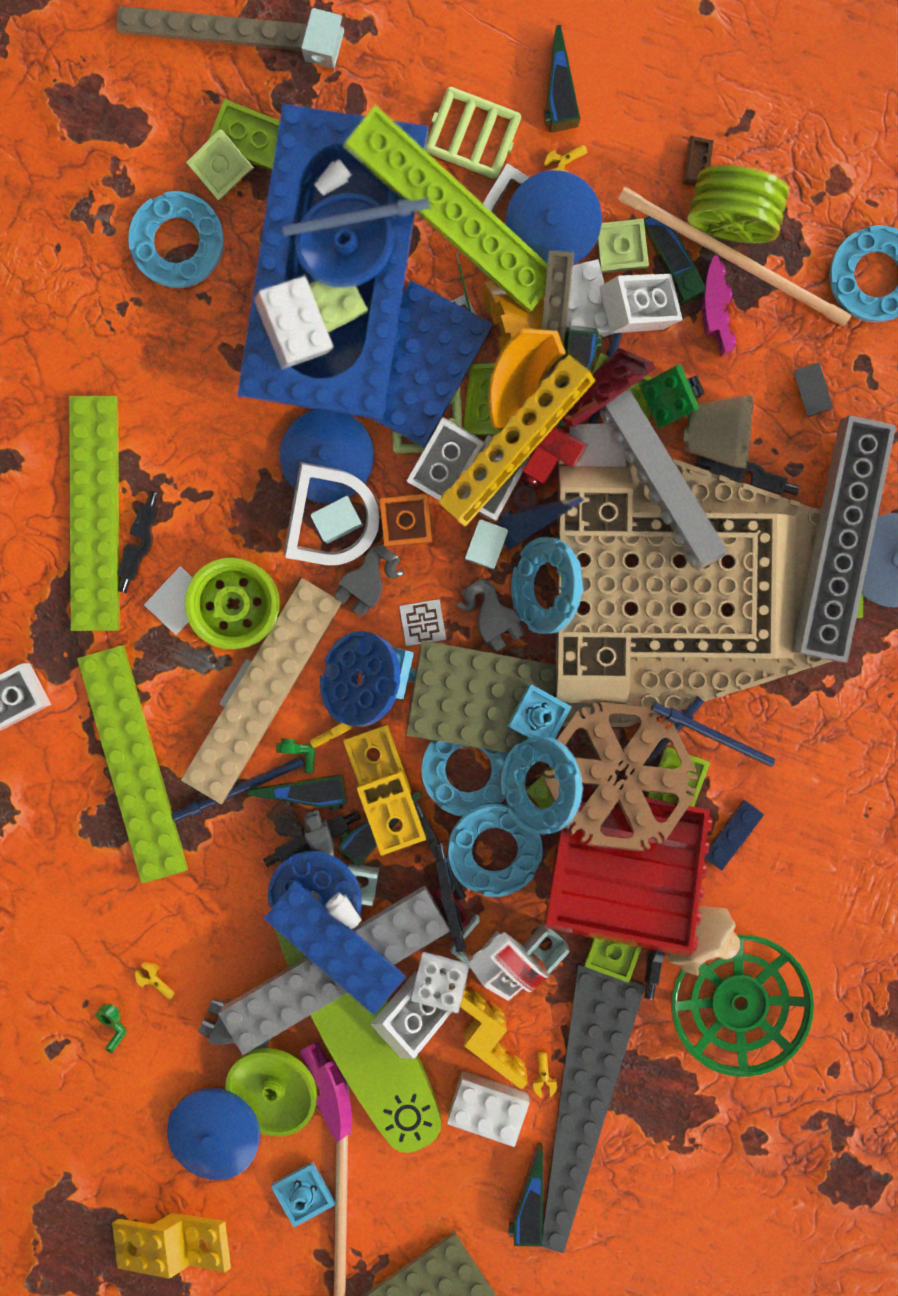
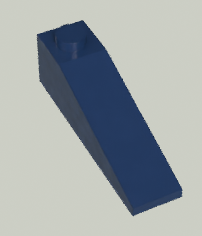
M576 497L522 508L514 513L511 510L507 511L499 517L501 521L496 524L508 530L504 545L508 550L519 545L583 502V498Z

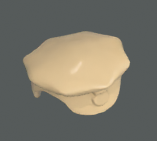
M706 906L698 908V911L701 912L700 925L696 926L695 936H698L696 951L693 950V953L689 956L666 952L670 963L677 964L685 972L698 976L700 974L699 966L705 961L716 957L725 960L736 955L740 948V940L733 932L736 924L726 908Z

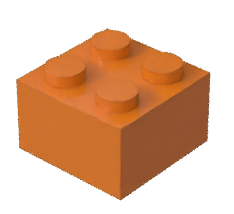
M427 494L380 498L383 538L386 548L432 543Z

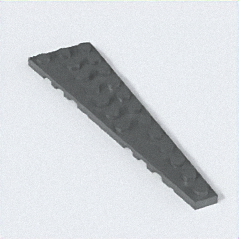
M579 963L577 964L555 1142L542 1228L541 1247L564 1253L645 990L644 983L631 979L628 983L587 968Z

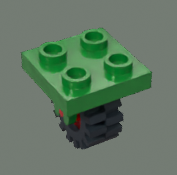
M681 364L639 385L658 429L699 410L696 398L704 395V390L698 376L687 378Z

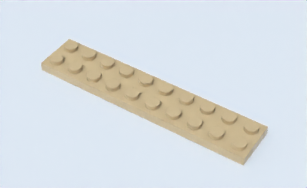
M302 578L181 781L216 802L224 803L343 602Z

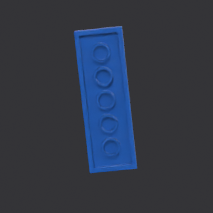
M297 880L294 881L264 917L270 925L373 1015L406 977L404 973L357 932L330 915L326 905Z

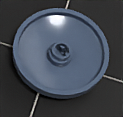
M898 513L877 517L861 593L868 601L883 607H898Z

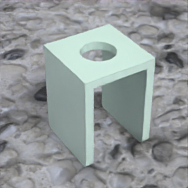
M315 8L311 10L301 48L306 62L332 69L335 68L344 35V28L340 27L341 15Z
M348 496L311 514L313 522L326 543H331L363 526Z
M479 520L465 560L494 570L508 530L484 520Z
M349 863L348 868L355 878L357 876L368 877V885L360 887L362 904L372 906L375 898L379 868Z
M477 914L474 915L470 923L463 929L464 940L479 923V916ZM496 931L481 950L491 944V940L500 933ZM454 941L450 944V952L463 963L468 964L472 960L464 951L456 952Z
M543 923L524 943V948L527 955L535 954L544 963L546 972L550 974L570 951L567 942L554 930L543 928ZM545 937L550 938L552 941V946L548 950H542L539 947V944Z

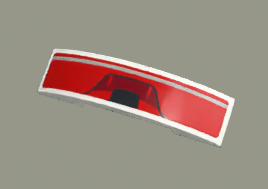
M507 937L488 953L512 980L528 992H532L549 977V974L538 964L535 965L523 955L519 948Z

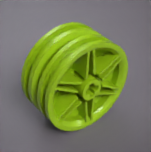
M732 165L712 166L698 173L697 184L694 189L695 197L691 201V210L688 214V222L691 226L712 237L739 243H765L773 241L779 236L780 225L783 219L782 212L785 210L789 194L788 186L781 179L757 169Z
M223 558L208 563L194 575L186 591L185 611L192 629L205 642L223 649L246 648L262 641L273 628L280 613V595L273 579L261 567L239 558ZM242 578L248 580V585L245 587L239 585V581ZM219 580L224 582L222 589L216 588V582ZM254 598H261L262 604L260 606H254ZM231 599L240 600V604H238L240 608L238 610L230 608L229 605L232 604L230 602ZM208 602L214 603V609L211 611L206 609ZM250 619L252 626L249 628L244 627L243 621ZM221 621L228 623L226 630L220 628L219 624Z

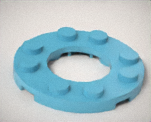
M181 191L164 192V195L147 200L134 215L129 229V248L138 268L155 283L170 288L190 287L206 279L217 267L224 249L223 229L213 209L201 198ZM168 219H186L195 225L199 233L200 242L198 250L193 257L181 263L167 262L159 256L155 249L154 239L156 231Z
M876 225L854 232L846 238L836 250L829 270L830 287L838 304L846 312L850 313L851 316L867 322H885L898 317V285L889 295L876 298L863 293L857 286V281L854 277L857 262L868 253H885L893 258L898 266V229Z
M541 537L528 543L521 551L520 555L522 558L518 566H514L511 593L515 611L520 620L525 621L529 626L528 629L539 634H552L565 628L573 619L583 594L580 562L568 544L557 538ZM546 562L556 566L558 569L557 573H560L562 580L559 587L561 593L556 597L554 606L549 609L539 605L534 593L536 573Z
M527 738V740L516 744L512 748L502 768L501 792L502 796L506 797L509 806L507 811L521 828L530 833L549 834L566 827L578 811L583 790L577 762L571 752L562 743L553 738ZM540 761L548 763L554 769L555 778L559 781L557 788L559 790L558 797L553 802V805L546 809L536 807L530 801L525 787L529 768Z
M432 740L423 757L422 779L427 793L440 808L451 814L463 817L474 808L486 804H501L506 797L502 796L501 773L505 759L509 754L508 752L479 748L490 759L492 767L490 779L478 791L464 792L451 785L447 779L445 767L450 755L457 749L466 747V745Z
M486 804L472 809L454 826L448 842L449 863L455 877L464 887L481 893L483 896L501 897L522 889L533 879L534 873L542 860L543 851L540 834L530 833L521 828L511 818L507 811L509 806L505 804ZM487 829H504L511 833L517 841L518 851L516 858L511 865L503 870H485L477 865L473 859L472 847L474 840Z

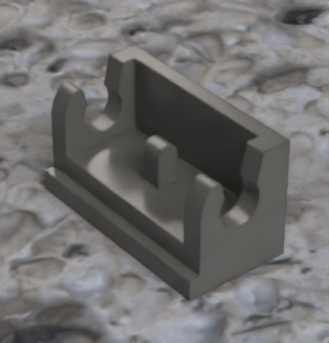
M820 362L793 371L807 417L833 409Z

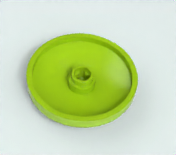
M273 1048L251 1050L236 1060L227 1075L225 1090L238 1095L252 1108L258 1119L260 1133L269 1136L294 1134L309 1123L316 1110L318 1090L315 1080L307 1067L287 1052Z

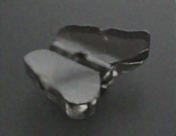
M282 800L267 813V818L274 821L277 834L299 839L305 836L304 826L297 821V814L288 801Z

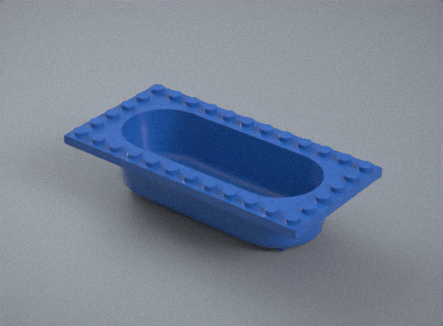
M282 104L237 393L238 397L383 419L415 211L405 216L400 214L388 216L394 231V245L391 256L377 275L356 286L368 312L328 332L333 348L327 354L282 369L254 301L259 291L301 277H306L308 285L315 282L304 270L297 256V234L284 236L283 226L301 223L311 208L320 201L337 194H361L375 200L382 207L398 204V201L403 200L343 146L366 116ZM393 121L425 150L428 126ZM340 159L351 173V176L347 179V183L323 196L315 186V183L332 161L335 163Z

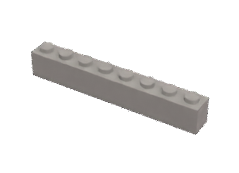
M627 389L602 407L600 415L606 424L609 423L613 429L612 435L618 444L621 443L625 449L624 455L630 464L633 463L636 467L639 481L642 484L645 483L648 487L651 501L660 507L662 519L667 525L670 524L674 530L673 536L679 545H683L687 553L685 555L691 566L695 565L696 569L700 570L722 558L726 554L727 549L631 391Z

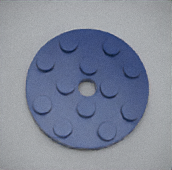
M356 631L340 638L325 657L324 675H320V692L323 703L329 714L340 723L354 727L374 724L391 709L397 697L401 672L397 655L386 639L374 633ZM361 673L363 674L361 685H358V675Z
M319 851L297 853L280 864L270 879L268 904L272 908L294 881L297 880L309 892L317 893V896L324 905L337 893H341L342 896L346 895L358 916H360L362 896L359 884L351 870L332 855Z

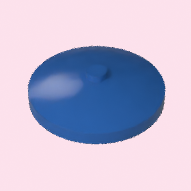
M561 170L544 171L525 180L513 194L506 213V226L547 264L549 250L574 252L573 265L582 261L594 248L600 235L602 224L600 203L593 189L580 177Z
M337 194L320 201L311 208L301 223L382 206L375 200L361 194ZM388 216L296 235L297 256L304 270L315 281L333 288L354 287L373 278L386 265L394 245V231Z
M317 409L300 416L288 428L281 443L280 463L285 478L294 490L300 462L343 470L356 476L366 484L374 465V448L367 430L355 417L350 414ZM311 477L306 498L320 503H334L345 496L352 497L357 491L340 482Z
M202 1088L189 1093L176 1105L168 1121L167 1138L174 1157L186 1170L205 1179L223 1180L240 1174L251 1164L260 1145V1126L254 1111L241 1097L225 1089Z

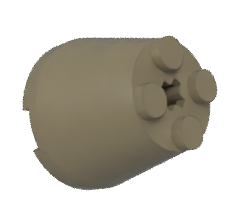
M741 395L698 404L700 409L687 415L688 427H685L684 430L685 451L735 468H746L752 431L753 396Z

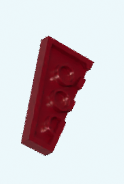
M618 348L592 375L595 382L560 421L575 428L655 370L653 362Z

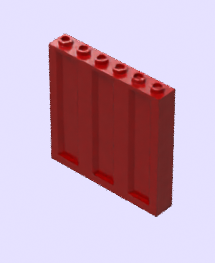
M582 785L583 790L577 813L581 811L596 787ZM645 797L655 820L659 823H665L677 806V803ZM617 802L601 824L600 831L604 836L628 839L632 837L633 832L619 802ZM688 806L667 839L663 842L660 836L662 843L656 845L655 840L649 838L648 844L650 848L647 850L643 848L644 851L587 845L591 839L590 835L582 843L580 841L584 836L582 830H576L573 835L570 834V830L575 826L574 823L570 825L568 830L565 827L558 832L543 928L682 956L691 955L698 946V936H695L696 926H699L701 921V912L698 911L699 902H702L704 896V888H701V881L705 878L707 865L704 864V856L708 854L710 842L706 841L707 832H710L712 827V818H709L710 810Z

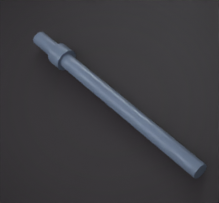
M428 198L413 201L408 199L400 200L398 204L283 226L284 236H290L397 214L401 216L410 215L412 211L430 208Z

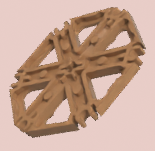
M598 702L591 705L593 709V714L591 715L586 712L585 708L580 710V715L577 711L557 741L565 746L575 730L579 728L585 730L598 760L574 759L579 767L582 784L598 787L581 811L576 813L572 821L565 827L566 830L574 823L575 826L570 830V834L573 835L576 830H582L584 836L580 841L582 843L585 842L590 835L591 839L587 844L590 846L644 851L643 848L645 850L650 848L648 844L649 838H653L656 845L661 844L660 836L664 842L695 798V796H690L686 793L692 794L697 792L696 788L688 786V781H695L698 776L688 775L687 773L696 774L697 771L675 725L671 723L669 728L666 729L665 726L668 725L669 721L665 719L663 723H659L656 720L658 715L656 712L649 717L651 711L649 707ZM611 714L636 716L641 721V726L623 751L609 723V716ZM663 738L671 741L681 762L678 769L643 766V764ZM627 766L626 770L624 771V777L626 778V780L622 779L618 781L614 786L613 784L616 781L617 775L614 772H620ZM553 769L552 771L543 772L545 777L553 776V779L544 778L543 780L553 802H555L559 793L557 789L559 781L556 780ZM642 791L677 796L678 804L665 823H659L655 820ZM617 802H619L633 832L631 838L604 836L600 831L601 824Z

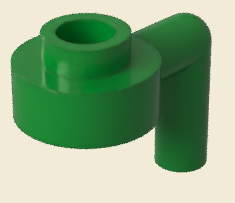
M281 738V743H276V753L305 754L304 772L314 773L315 748L311 744H295V739Z
M103 1004L97 1010L95 1016L103 1025L111 1027L116 1032L105 1047V1050L112 1054L126 1035L127 1030L119 1021L121 1017L118 1008L112 1004Z

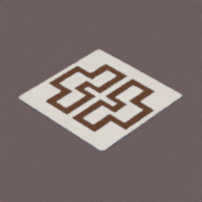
M439 599L400 606L406 646L421 644V641L435 642L446 640Z

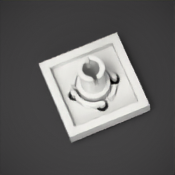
M423 952L411 1001L458 1014L470 966L467 963Z

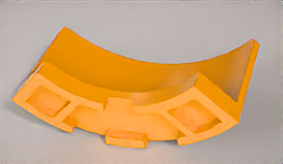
M492 280L483 282V304L488 310L493 324H498L501 336L497 337L500 352L507 342L520 330L542 329L545 294L534 309L528 313Z
M522 329L507 342L495 362L489 385V412L495 430H503L508 419L518 413L527 398L534 395L539 389L544 376L548 375L555 362L565 354L558 331ZM536 418L530 419L527 425L533 424Z

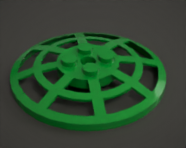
M736 934L740 940V948L737 954L730 959L718 958L708 966L702 963L699 966L701 973L697 977L691 999L678 1001L680 984L686 973L680 969L671 994L672 1020L685 1048L704 1066L729 1076H758L773 1071L785 1064L804 1044L813 1021V991L808 976L801 964L782 946L764 937ZM744 941L764 944L776 950L780 955L769 963L758 956L744 954ZM733 961L734 974L722 979L713 971L718 966ZM743 961L756 963L764 967V969L755 978L743 974ZM787 962L793 966L800 979L804 997L789 996L786 983L777 971ZM773 976L778 983L781 996H768L762 984ZM705 978L709 979L715 985L711 998H698ZM738 997L746 998V1004L742 1008L734 1006V1001ZM769 1006H781L779 1018L773 1027L765 1019ZM712 1007L717 1019L707 1029L701 1020L699 1008ZM789 1007H804L801 1026L790 1043L780 1034L787 1021ZM692 1010L694 1021L703 1034L695 1046L689 1041L683 1031L678 1011ZM724 1026L736 1031V1043L723 1041L715 1035ZM759 1026L767 1033L756 1041L746 1043V1031ZM772 1040L783 1049L779 1055L766 1062L748 1066L747 1051L759 1049ZM712 1042L722 1049L737 1052L738 1066L718 1063L706 1057L702 1052Z

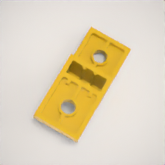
M388 724L343 740L359 784L357 790L380 855L382 856L426 840L410 794L411 788ZM370 748L379 750L380 758L378 760L371 761L368 759L367 751ZM398 818L401 820L403 826L399 831L390 829L389 821L391 819Z
M465 983L460 1007L475 1019L464 1032V1046L522 1090L528 1083L525 1063L515 1055L512 1057L506 1053V1048L498 1042L507 1031L504 1011L496 1005L490 1006L485 1002L486 998L476 990L473 993L467 988V983Z
M171 1213L154 1224L117 1219L112 1222L118 1269L168 1279L188 1266L224 1273L231 1269L225 1221Z

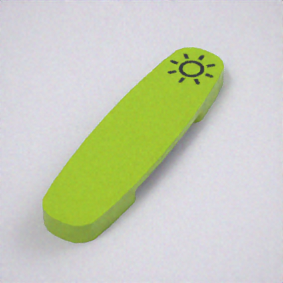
M275 929L288 967L306 957L305 954ZM346 993L312 1013L311 1017L345 1080L391 1147L399 1152L406 1153L420 1150L437 1138L441 1130L442 1116L434 1089L422 1060L418 1056L414 1059H401L370 1025L388 1004L389 999L373 1015L354 997Z

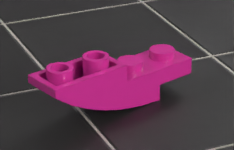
M715 255L710 260L704 276L703 283L706 291L701 296V314L705 336L715 334L722 357L734 351L736 339L734 333L729 331L728 323L730 319L728 311L726 309L723 310V307H726L731 301L732 290L730 285L725 282V265L723 261L719 260L718 255Z
M319 1041L302 1049L300 1053L304 1064L308 1067L317 1088L321 1092V1095L316 1097L318 1109L323 1114L330 1133L338 1142L352 1131L350 1097L346 1081L334 1060L328 1061Z

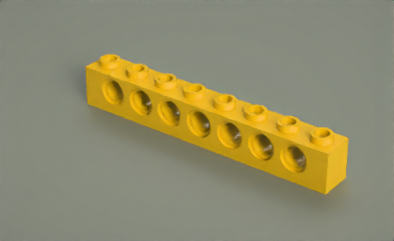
M570 355L565 360H561L549 378L541 382L539 389L534 395L524 401L518 413L508 419L503 430L493 436L487 448L477 454L472 465L467 470H464L459 475L456 483L443 493L438 503L466 527L595 382L590 371ZM568 382L566 387L560 388L562 383ZM552 400L549 406L543 407L546 401ZM536 418L533 424L527 425L530 419ZM519 436L518 441L511 444L512 439ZM503 455L500 461L495 462L497 456ZM486 473V477L478 481L480 475ZM470 491L469 496L465 499H462L464 493Z

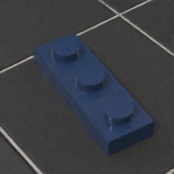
M743 800L711 842L708 854L704 858L720 870H723L764 814L746 800Z

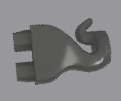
M381 544L371 548L359 569L343 576L339 582L340 586L334 595L344 604L351 594L359 598L352 610L361 617L370 608H374L382 596L383 583L379 569V560L384 559L386 561L384 572L389 578H397L404 574L403 570L395 571L400 558Z
M482 578L462 591L466 604L458 603L457 607L466 612L475 609L477 603L475 595L478 593L483 595L477 627L484 642L488 643L495 652L506 646L500 636L504 631L508 630L513 640L525 634L518 615L512 609L503 606L499 602L496 590L490 582Z
M317 808L304 812L306 824L304 825V835L311 849L335 857L333 840L326 817L321 819Z
M213 998L207 1012L218 1016V1019L215 1023L204 1018L198 1031L209 1038V1043L215 1045L236 1044L218 1015L221 1008L232 1000L227 999L225 1002ZM271 1039L267 1040L266 1042L262 1043L254 1049L267 1048Z

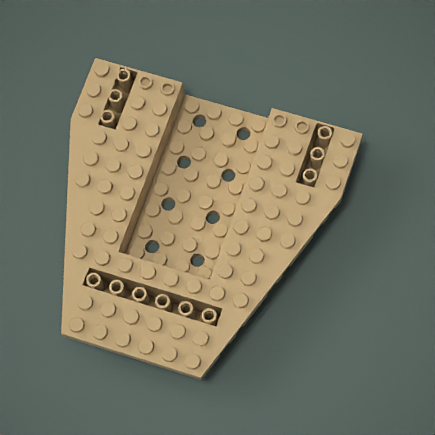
M558 459V501L582 497L584 501L557 519V538L568 544L576 557L584 553L590 558L588 566H580L583 594L580 601L588 603L589 612L586 615H580L576 611L570 623L559 632H556L555 698L571 706L562 726H567L577 711L580 715L582 708H585L588 714H593L591 707L593 703L607 702L651 708L652 703L657 702L667 708L673 707L681 710L687 708L696 696H699L706 702L808 668L832 662L831 660L792 652L821 510L672 459L726 547L727 552L725 555H730L734 560V564L730 569L722 566V558L708 566L697 570L695 565L691 566L685 555L687 552L683 545H679L676 542L671 525H667L662 519L660 507L651 501L648 487L645 483L642 484L636 474L637 469L633 463L630 464L626 459V467H571ZM628 554H634L638 559V563L634 568H630L625 564V557ZM678 554L684 556L686 560L682 568H677L673 564V558ZM559 573V587H560V586H561V583H562V580H561L560 573ZM628 602H633L637 606V612L633 616L627 615L624 611V606ZM677 602L685 606V612L682 616H676L672 611L673 605ZM724 603H729L733 607V613L729 617H725L721 613V606ZM650 711L649 717L654 713L653 711ZM611 714L609 716L611 727H628L641 722L638 717L631 715Z

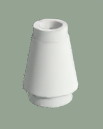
M340 159L335 163L332 161L315 183V186L324 196L347 183L351 173Z
M337 893L327 902L326 908L328 913L350 929L356 927L361 921L346 895L342 896L341 893Z

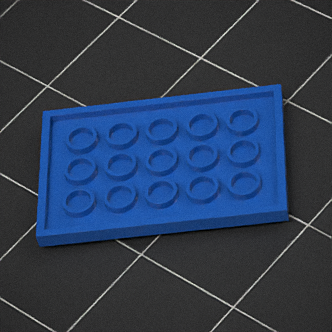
M411 280L402 295L383 419L367 418L425 448L490 334L493 323Z

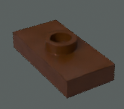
M690 136L688 139L683 184L696 186L698 173L711 166L714 140Z

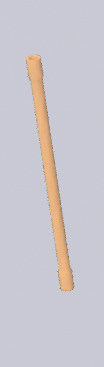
M624 187L618 200L645 213L824 314L826 318L842 327L849 321L851 314L799 287L645 200L643 196L629 188Z
M346 1081V1085H347V1089H348V1093H349V1097H350V1086H349V1084H348L347 1081ZM348 1135L336 1142L334 1296H345Z

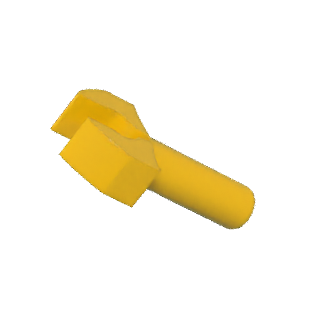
M581 145L564 155H558L554 150L547 155L544 167L554 162L559 163V165L552 170L566 171V164L585 155L587 149L584 145Z
M341 723L311 739L310 744L313 748H316L330 739L345 733L352 727Z
M143 963L141 966L149 972V976H144L142 972L137 970L135 972L137 983L141 987L145 984H151L167 999H171L175 992L158 978L157 970L159 967L155 963Z
M539 1052L537 1054L539 1078L533 1080V1089L542 1098L541 1087L546 1082L549 1086L550 1097H552L557 1090L556 1078L551 1079L549 1077L547 1053Z

